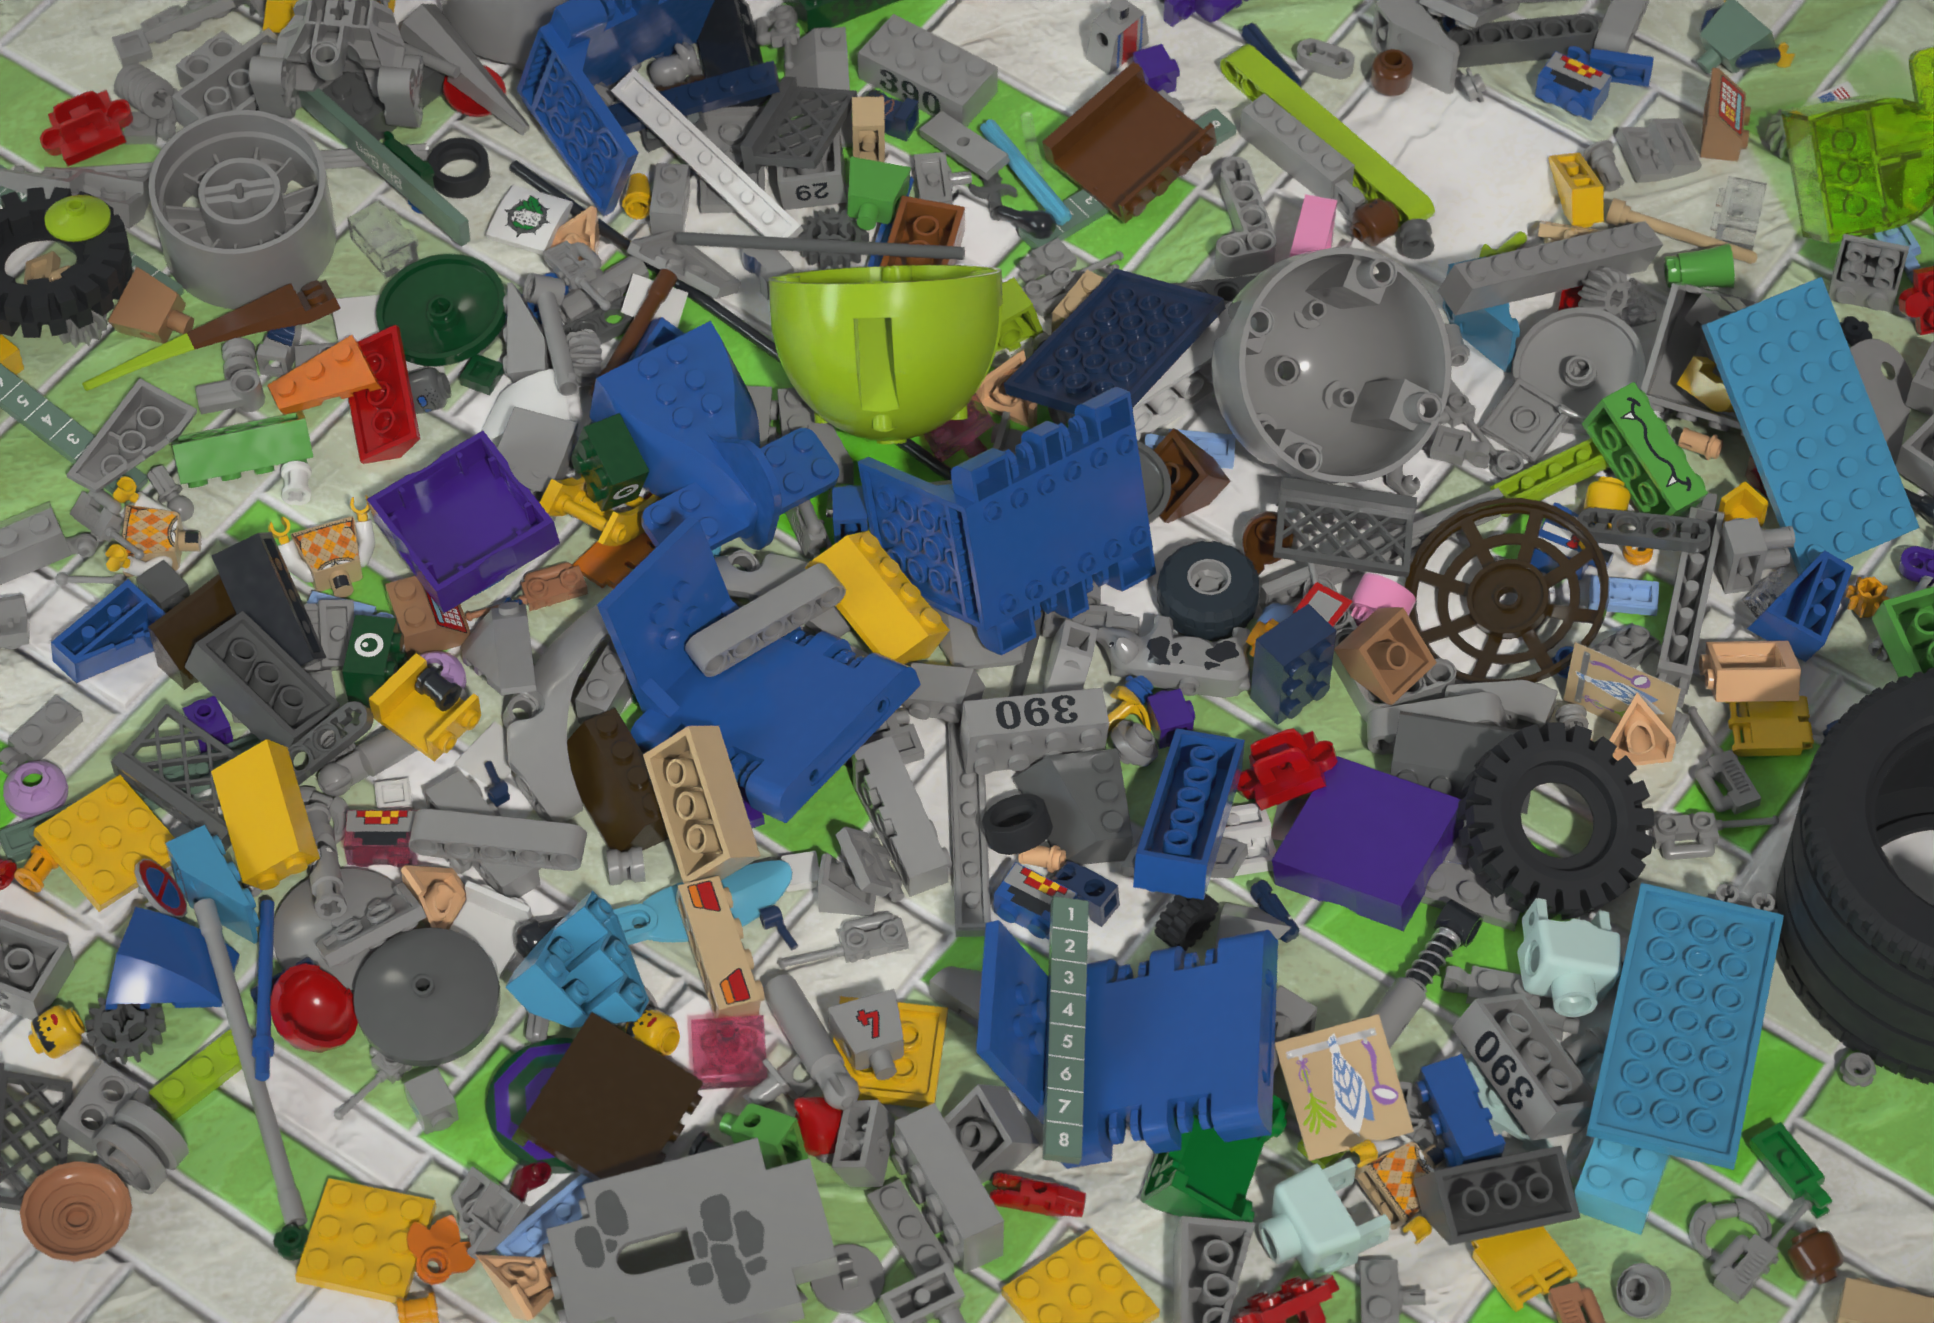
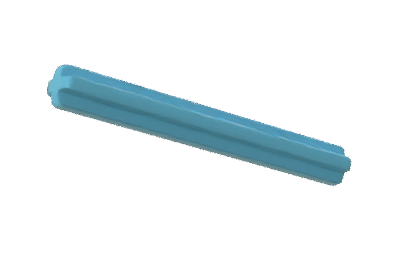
M988 119L986 123L981 124L980 130L987 141L1008 154L1010 162L1007 165L1042 207L1053 215L1057 225L1062 226L1067 221H1070L1072 215L1069 209L998 124L992 119Z

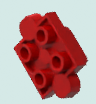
M93 90L87 91L55 105L53 112L48 114L52 127L46 129L39 139L42 147L49 155L57 156L62 154L64 161L69 167L126 143L127 140L122 128L132 123L133 115L128 101L124 99L112 101L107 90L95 93Z
M1934 266L1913 270L1914 287L1904 290L1899 296V310L1902 314L1915 318L1916 332L1920 335L1934 333Z
M1294 728L1286 729L1255 741L1250 745L1251 755H1249L1251 768L1241 772L1237 790L1246 799L1255 798L1262 811L1325 787L1324 772L1332 769L1338 762L1333 743L1330 741L1319 742L1314 731L1301 735Z
M1330 1274L1302 1280L1301 1276H1297L1280 1284L1281 1290L1270 1295L1267 1291L1247 1298L1248 1304L1238 1309L1239 1313L1232 1317L1233 1323H1286L1285 1319L1296 1315L1298 1323H1326L1320 1303L1333 1298L1332 1294L1340 1288L1333 1275Z

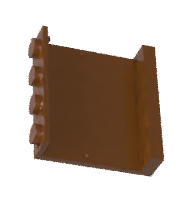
M1133 61L1044 139L1042 143L1046 159L1126 224L1134 216H1139L1145 210L1146 205L1155 197L1163 195L1169 185L1179 176H1184L1188 173L1192 165L1199 158L1208 155L1213 150L1217 140L1212 123L1208 124L1204 129L1146 84L1143 68Z

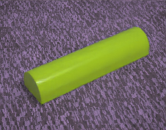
M1590 438L1490 486V491L1499 488L1504 498H1523L1541 501L1610 468V466ZM1501 514V515H1502L1503 517H1508V516H1510V515H1512V514Z

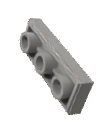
M940 111L919 129L922 138L986 180L990 179L1010 162L1006 152L943 111Z

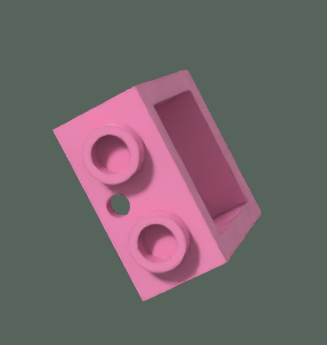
M1305 194L1290 257L1332 247L1337 200Z

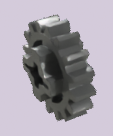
M831 208L830 214L826 215L822 210H819L818 218L807 217V225H801L804 231L799 235V238L814 239L816 237L817 239L851 241V236L853 235L855 241L869 242V232H866V230L861 229L857 225V218L848 217L847 209H844L841 214H836L835 208ZM802 251L803 257H809V264L814 265L819 262L821 270H825L828 265L832 266V269H838L839 265L850 268L851 261L861 262V254Z
M100 997L98 999L100 1008L89 1009L91 1019L85 1021L88 1042L90 1046L93 1045L97 1056L105 1053L109 1063L116 1057H120L122 1065H126L128 1057L132 1056L138 1063L141 1061L140 1054L145 1051L149 1055L154 1054L153 1043H163L161 1033L166 1032L167 1028L163 1009L158 1007L157 1003H152L150 1009H140V1004H117L116 1010H105L106 1000Z

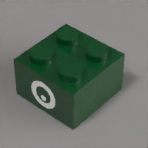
M620 413L583 427L572 454V463L578 474L582 473L587 483L586 489L590 500L593 503L597 502L601 512L638 499L650 471Z
M355 615L342 670L348 702L356 701L370 709L369 698L407 662V653L402 652L404 634L399 633L396 618Z

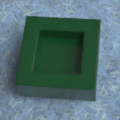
M476 354L471 358L460 375V384L490 396L505 373L503 363Z

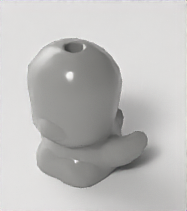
M686 42L676 44L675 49L677 53L675 55L664 56L654 60L650 65V75L653 83L657 86L674 85V83L683 82L687 75L702 74L693 45Z

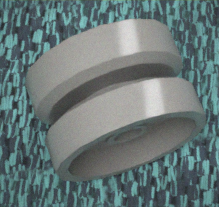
M128 1100L114 1116L116 1125L106 1124L92 1140L93 1148L100 1159L120 1179L145 1194H153L166 1180V1169L175 1170L189 1154V1149L179 1132L159 1113L136 1100Z

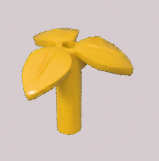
M1125 686L1115 687L1110 696L1122 701V703L1108 714V732L1130 714L1138 715L1143 725L1151 731L1149 714L1138 697Z

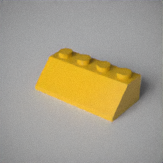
M869 531L846 535L805 566V569H808L818 563L826 564L844 585L846 594L836 607L873 653L881 654L902 664L929 658L950 631L941 620L938 612L931 608L921 595L920 590L909 581L901 571L898 563L891 559L880 545L879 540Z

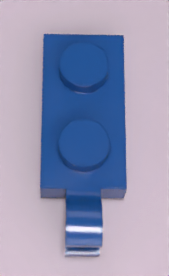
M1570 46L1568 48V57L1611 75V82L1649 87L1654 57L1592 48L1589 55L1580 47Z

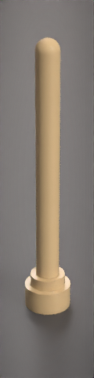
M1617 198L1613 199L1606 217L1607 223L1616 226L1619 223L1626 225V223L1633 224L1646 221L1654 232L1705 249L1728 243L1632 211V207L1626 205V201ZM1730 243L1733 258L1750 264L1757 261L1758 256L1756 252Z

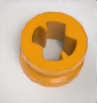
M1623 546V557L1631 564L1644 565L1652 559L1654 549L1644 548V551H1637L1638 548L1634 550L1632 546Z

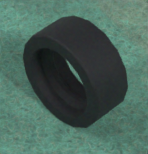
M459 137L445 140L431 151L428 162L434 170V188L446 197L461 199L474 196L487 186L491 177L488 153L480 143L473 139ZM454 160H469L478 165L472 173L465 176L454 177L441 172V168Z
M1033 794L1013 795L1002 799L992 805L984 813L982 825L991 849L999 854L1006 855L1019 854L1034 849L1051 835L1053 829L1044 799Z

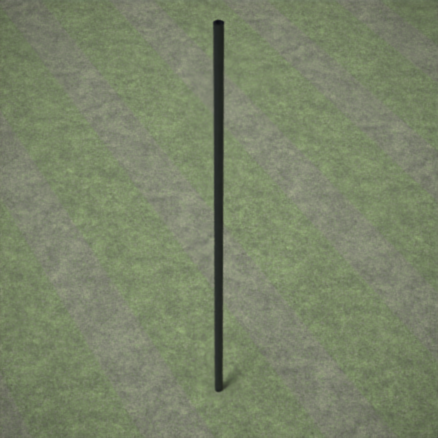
M515 160L510 165L509 170L539 192L572 201L573 206L570 214L574 217L586 210L519 161ZM598 218L599 234L630 256L631 254L627 253L631 241ZM644 262L646 268L658 275L660 272L658 268ZM677 279L674 288L687 292L688 298L781 363L775 343L704 292ZM907 439L905 443L895 444L943 479L952 480V468L913 440Z

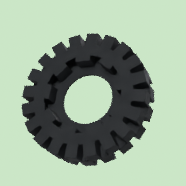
M43 187L27 189V201L21 202L16 191L0 196L3 207L0 209V334L13 336L21 325L24 338H40L42 325H49L52 336L68 333L66 320L71 319L81 329L94 323L92 311L104 316L114 308L113 299H120L127 286L126 282H129L133 270L124 223L119 214L114 215L113 208L110 205L108 207L111 213V220L108 227L101 234L89 240L69 242L57 239L47 231L45 215L54 203L72 196L70 188L54 187L50 199L45 198ZM80 191V192L77 194V195H90V196H94V195H91V194H88V193H85V192H82V191ZM50 240L69 246L77 256V263L62 272L61 279L49 282V278L27 280V285L18 284L14 277L7 275L5 272V263L8 257L19 247L36 241Z
M1547 722L1539 729L1537 724L1522 728L1515 734H1510L1478 760L1474 765L1476 770L1467 775L1461 790L1467 793V796L1458 803L1457 819L1466 820V826L1459 830L1462 848L1473 847L1475 855L1467 859L1475 875L1483 871L1489 875L1490 879L1484 886L1496 898L1504 892L1510 896L1507 905L1521 913L1528 910L1536 898L1546 900L1548 919L1550 920L1561 914L1562 920L1578 918L1586 912L1590 914L1629 889V884L1638 879L1646 866L1641 860L1651 854L1654 837L1646 835V831L1655 826L1653 808H1643L1642 801L1650 797L1644 780L1633 783L1629 775L1636 771L1637 768L1626 755L1617 761L1612 756L1617 746L1604 736L1593 742L1590 740L1592 734L1590 729L1575 725L1566 731L1565 723ZM1546 783L1566 785L1578 792L1588 804L1593 818V831L1589 843L1580 853L1566 858L1552 857L1538 850L1527 838L1521 822V810L1525 798L1537 786Z

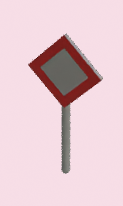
M1308 563L1313 587L1292 614L1310 604L1332 627H1335L1353 604V601L1320 584L1316 565Z

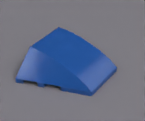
M136 907L116 954L105 1010H116L117 1004H140V1009H150L152 1003H172L175 1008L222 1007L223 1000L206 941L200 929L174 917ZM225 943L232 969L235 973L240 954Z

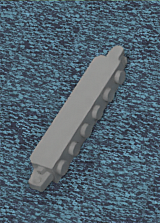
M1708 493L1704 497L1701 507L1691 506L1688 518L1704 520L1710 526V545L1705 551L1700 553L1681 552L1655 676L1681 689L1677 703L1678 708L1683 707L1685 694H1688L1725 514V512L1715 511L1717 494ZM1693 533L1691 538L1697 539L1699 534Z

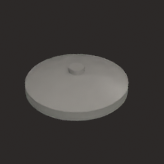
M1568 308L1544 317L1525 334L1515 353L1513 380L1515 382L1519 377L1573 411L1588 416L1601 399L1632 382H1635L1639 390H1641L1647 370L1643 347L1636 333L1619 317L1596 308ZM1571 417L1561 431L1567 434H1588L1582 425V421Z
M341 869L344 886L341 895L347 903L346 913L342 917L333 920L319 918L314 907L317 898L312 893L309 878L293 889L280 905L274 919L273 945L276 958L282 970L290 966H296L297 962L309 957L317 966H321V970L336 977L346 989L350 988L354 994L355 984L363 965L378 947L367 948L354 955L350 962L329 968L315 944L346 921L362 919L369 911L367 906L377 899L384 903L394 896L395 893L392 888L397 885L388 878L371 871ZM400 931V932H398V933H396V934H394V935L388 937V938L386 939V941H388V940H390L391 938H393V937H395V936H397V935H399V934H402V933H404V932H401V931Z

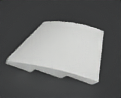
M554 369L529 375L501 392L482 430L498 448L514 407L570 421L567 396L560 394Z

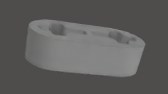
M1311 38L1305 39L1298 44L1296 61L1300 67L1334 79H1346L1353 73L1355 58L1351 51Z

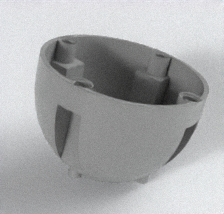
M1351 247L1321 249L1291 256L1275 263L1249 281L1228 307V315L1231 322L1226 333L1217 338L1213 346L1212 383L1221 415L1230 431L1241 445L1259 461L1266 464H1274L1296 479L1328 484L1357 483L1373 480L1398 469L1416 455L1433 434L1444 412L1451 384L1452 366L1449 338L1441 314L1424 286L1409 271L1390 258L1376 252ZM1376 266L1379 273L1373 275V269ZM1279 364H1281L1284 368V375L1282 379L1279 377L1277 371ZM1422 401L1425 404L1424 415L1420 412V403Z

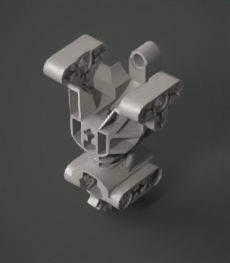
M299 0L293 7L295 15L287 26L281 30L277 44L262 43L259 56H252L249 67V80L259 111L280 117L293 118L297 109L296 91L314 92L326 80L338 78L342 72L365 73L373 97H379L380 102L385 105L384 116L387 125L420 128L423 118V101L420 93L424 69L423 56L406 54V48L397 27L393 11L388 8L390 0Z

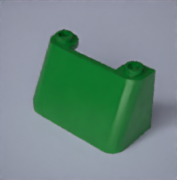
M1273 1094L1272 1135L1224 1142L1216 1133L1214 1127L1202 1130L1198 1114L1194 1115L1192 1131L1182 1133L1181 1150L1155 1155L1141 1193V1202L1155 1210L1178 1217L1187 1216L1252 1223L1255 1212L1252 1210L1253 1202L1245 1197L1264 1143L1273 1136L1279 1137L1286 1127L1287 1118H1285L1289 1103Z

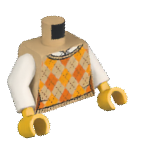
M130 477L120 478L117 482L118 488L113 492V497L120 503H125L128 500L131 501V505H126L122 537L137 549L143 550L144 557L136 559L135 555L124 546L113 544L105 553L109 557L106 563L108 570L116 572L122 567L123 574L126 577H138L165 560L174 571H177L180 568L182 551H201V532L184 531L181 516L178 512L168 509L142 492L135 493L137 486Z
M365 495L367 506L363 510H358L354 507V497L350 501L351 509L357 514L358 521H355L354 517L351 516L291 533V540H289L287 535L290 530V522L287 518L281 517L282 524L285 527V531L282 533L275 531L272 522H270L268 532H272L273 537L279 540L280 544L277 546L288 571L305 583L311 582L316 591L321 592L332 589L336 597L346 598L350 596L354 591L352 583L363 578L362 568L369 564L375 548L372 519H368L367 515L370 511L367 501L369 497Z
M1397 1139L1364 1140L1349 1149L1350 1152L1355 1151L1360 1157V1163L1357 1164L1358 1168H1356L1354 1176L1380 1214L1387 1215L1391 1222V1230L1408 1223L1402 1228L1403 1232L1406 1233L1409 1230L1413 1232L1416 1238L1414 1243L1416 1245L1432 1233V1227L1422 1215L1413 1180L1435 1171L1436 1168L1445 1162L1446 1158L1442 1150L1437 1145L1431 1144L1421 1151L1415 1142L1411 1141L1403 1145Z

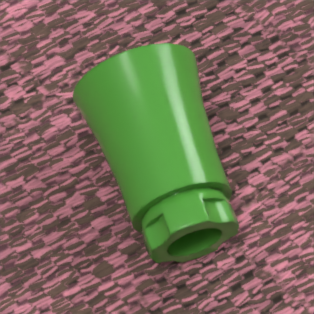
M1730 243L1709 249L1677 253V256H1665L1664 276L1667 288H1671L1672 283L1682 282L1698 287L1734 288L1735 272Z

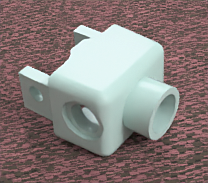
M1536 898L1522 917L1524 941L1517 950L1524 990L1529 994L1553 998L1554 1009L1560 1015L1579 1017L1589 1014L1601 1003L1621 975L1620 935L1611 931L1609 912L1599 910L1591 922L1574 918L1566 922L1548 919L1546 900Z
M1351 1157L1323 1170L1316 1163L1277 1184L1274 1190L1272 1218L1259 1224V1234L1268 1255L1276 1264H1281L1296 1257L1309 1278L1315 1279L1356 1264L1359 1253L1388 1240L1391 1222L1386 1214L1356 1226L1336 1191L1354 1183L1356 1165Z

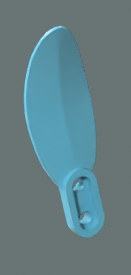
M781 860L758 862L746 865L721 880L723 888L728 887L732 895L733 908L730 909L733 918H739L743 927L757 919L761 915V909L773 906L788 888L792 880V868L787 862ZM683 882L655 893L642 904H633L613 910L618 916L628 945L646 940L689 942L676 904L677 887L683 884ZM640 924L644 927L636 928L634 927V925Z

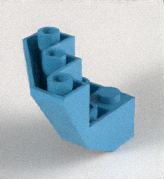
M591 891L538 942L515 969L505 986L530 1013L570 1028L582 1027L591 1012L611 1024L633 1022L642 1016L649 1002L618 916L613 912L611 905L605 899L600 898L594 891Z

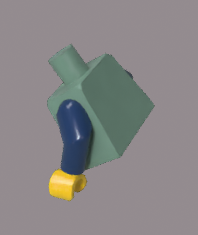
M1724 0V4L1710 8L1705 12L1700 29V38L1706 52L1696 60L1699 67L1705 73L1710 74L1712 68H1716L1720 64L1731 73L1774 63L1782 68H1788L1791 65L1795 53H1786L1789 48L1786 43H1781L1778 49L1774 48L1776 44L1772 31L1736 0Z

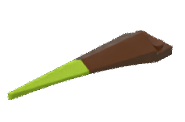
M318 280L312 281L303 286L302 291L297 294L290 283L87 380L82 385L88 391L143 367L198 348L255 333L312 323L341 308L326 280L322 282Z

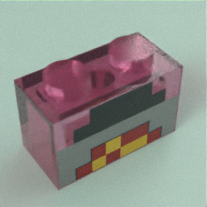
M347 810L344 836L347 865L369 867L371 865H391L394 867L418 865L419 854L414 853L409 848L414 818L418 810Z

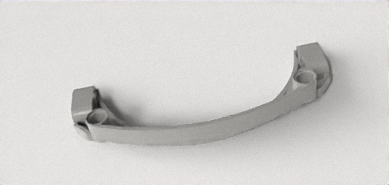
M738 550L731 555L714 557L729 595L755 600L805 571V566L809 563L770 553L765 556L760 564L756 557L746 550ZM733 565H741L745 568L746 572L735 568ZM597 604L571 624L534 664L537 691L514 694L503 714V723L507 728L509 767L516 774L515 780L519 789L542 821L565 823L583 811L582 801L572 775L568 756L567 720L573 689L580 671L598 644L609 634ZM836 606L805 623L816 633L825 631L838 637L853 629ZM515 708L525 710L529 719H517L512 710Z

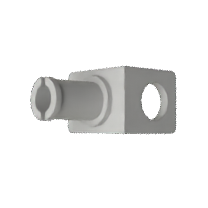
M798 1055L778 1071L766 1058L762 1062L769 1070L767 1072L769 1076L750 1092L743 1095V1097L749 1104L754 1103L766 1107L782 1093L784 1095L789 1094L795 1101L797 1098L803 1097L818 1083L812 1078L802 1083L795 1081L794 1070L797 1066L803 1064Z

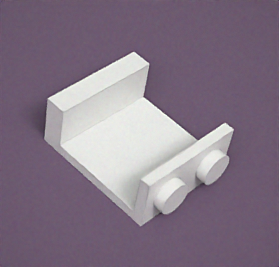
M467 881L465 884L467 901L449 930L461 933L481 946L491 959L498 980H500L517 953L515 933L518 927L533 919L531 907L519 898H509L497 893L488 885H478Z

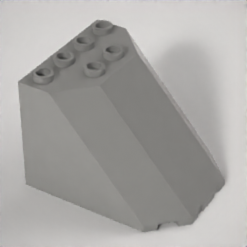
M1684 282L1672 283L1641 390L1647 395L1653 411L1663 413L1666 407L1676 410V417L1695 422L1700 417L1710 420L1708 426L1722 431H1728L1731 427L1741 429L1735 412H1716L1677 385L1678 380L1693 356L1701 357L1702 354L1706 353L1705 349L1701 346V343L1706 341L1702 328L1693 327L1684 318L1703 292L1720 295L1721 297L1738 298L1747 307L1757 302Z

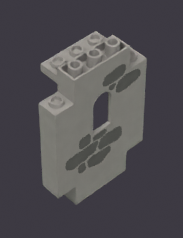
M758 1138L583 1184L586 1199L579 1200L583 1219L546 1229L549 1243L542 1245L547 1266L554 1265L557 1276L550 1278L555 1300L561 1298L563 1300L564 1310L558 1311L560 1323H790L805 1319L797 1285L840 1273L810 1158L766 1170ZM684 1230L688 1231L694 1260L637 1275L624 1273L617 1264L618 1256L627 1246Z

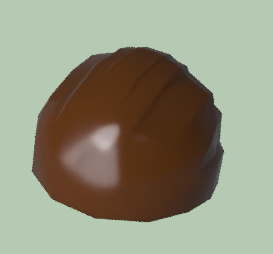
M1265 511L1254 515L1243 529L1242 544L1244 555L1252 561L1258 576L1264 571V565L1273 564L1281 560V558L1273 557L1277 512ZM1293 533L1283 539V548L1291 549L1293 546Z

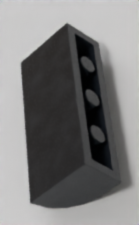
M714 0L697 39L706 78L763 63L760 46L756 41V30L749 4L745 0ZM772 95L727 107H755L769 99Z
M272 532L257 533L212 555V559L237 615L244 611L303 669L327 658Z

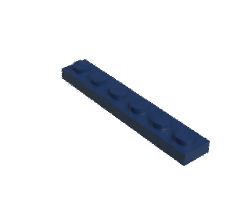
M772 60L660 91L659 93L684 116H688L697 112L706 113L780 92L777 68ZM622 102L607 106L626 134L648 128Z

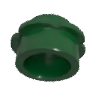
M296 1224L286 1225L282 1228L281 1232L275 1234L273 1239L274 1247L278 1248V1254L283 1258L298 1260L302 1256L309 1232L305 1228H299ZM290 1239H295L294 1243H289Z

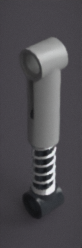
M1450 899L1440 912L1434 926L1436 931L1432 935L1431 941L1426 943L1425 950L1419 953V959L1413 961L1412 968L1405 972V977H1399L1394 981L1370 1014V1016L1379 1014L1389 1049L1426 1000V986L1433 984V976L1440 974L1439 968L1441 966H1446V958L1452 957V951L1459 947H1468L1482 925L1483 916L1453 899Z

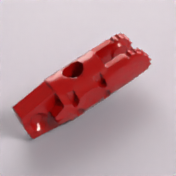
M995 1173L992 1183L998 1189H993L989 1196L995 1206L1053 1217L1083 1216L1086 1203V1193L1070 1189L1058 1183L1010 1174Z

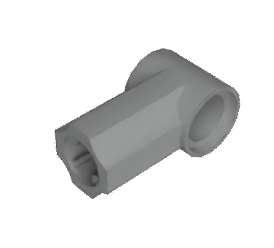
M251 369L239 370L228 380L197 385L195 387L201 415L237 407L241 411L254 412L259 410L265 403V394L259 375Z

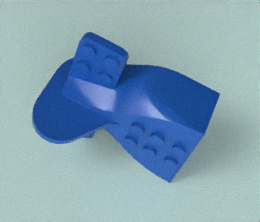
M711 321L596 378L589 414L590 419L595 423L620 413L650 471L643 488L662 498L645 508L641 519V525L655 547L663 542L688 516L699 519L711 551L738 537L748 547L754 550H761L773 541L780 515L831 489L838 481V465L817 435L808 428L796 429L760 448L759 421L753 399Z

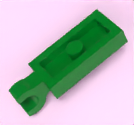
M1781 1122L1751 1138L1750 1148L1793 1201L1801 1196L1805 1200H1809L1812 1203V1208L1809 1211L1816 1219L1829 1213L1830 1210L1827 1205L1832 1203V1199L1820 1187L1825 1180L1824 1174Z

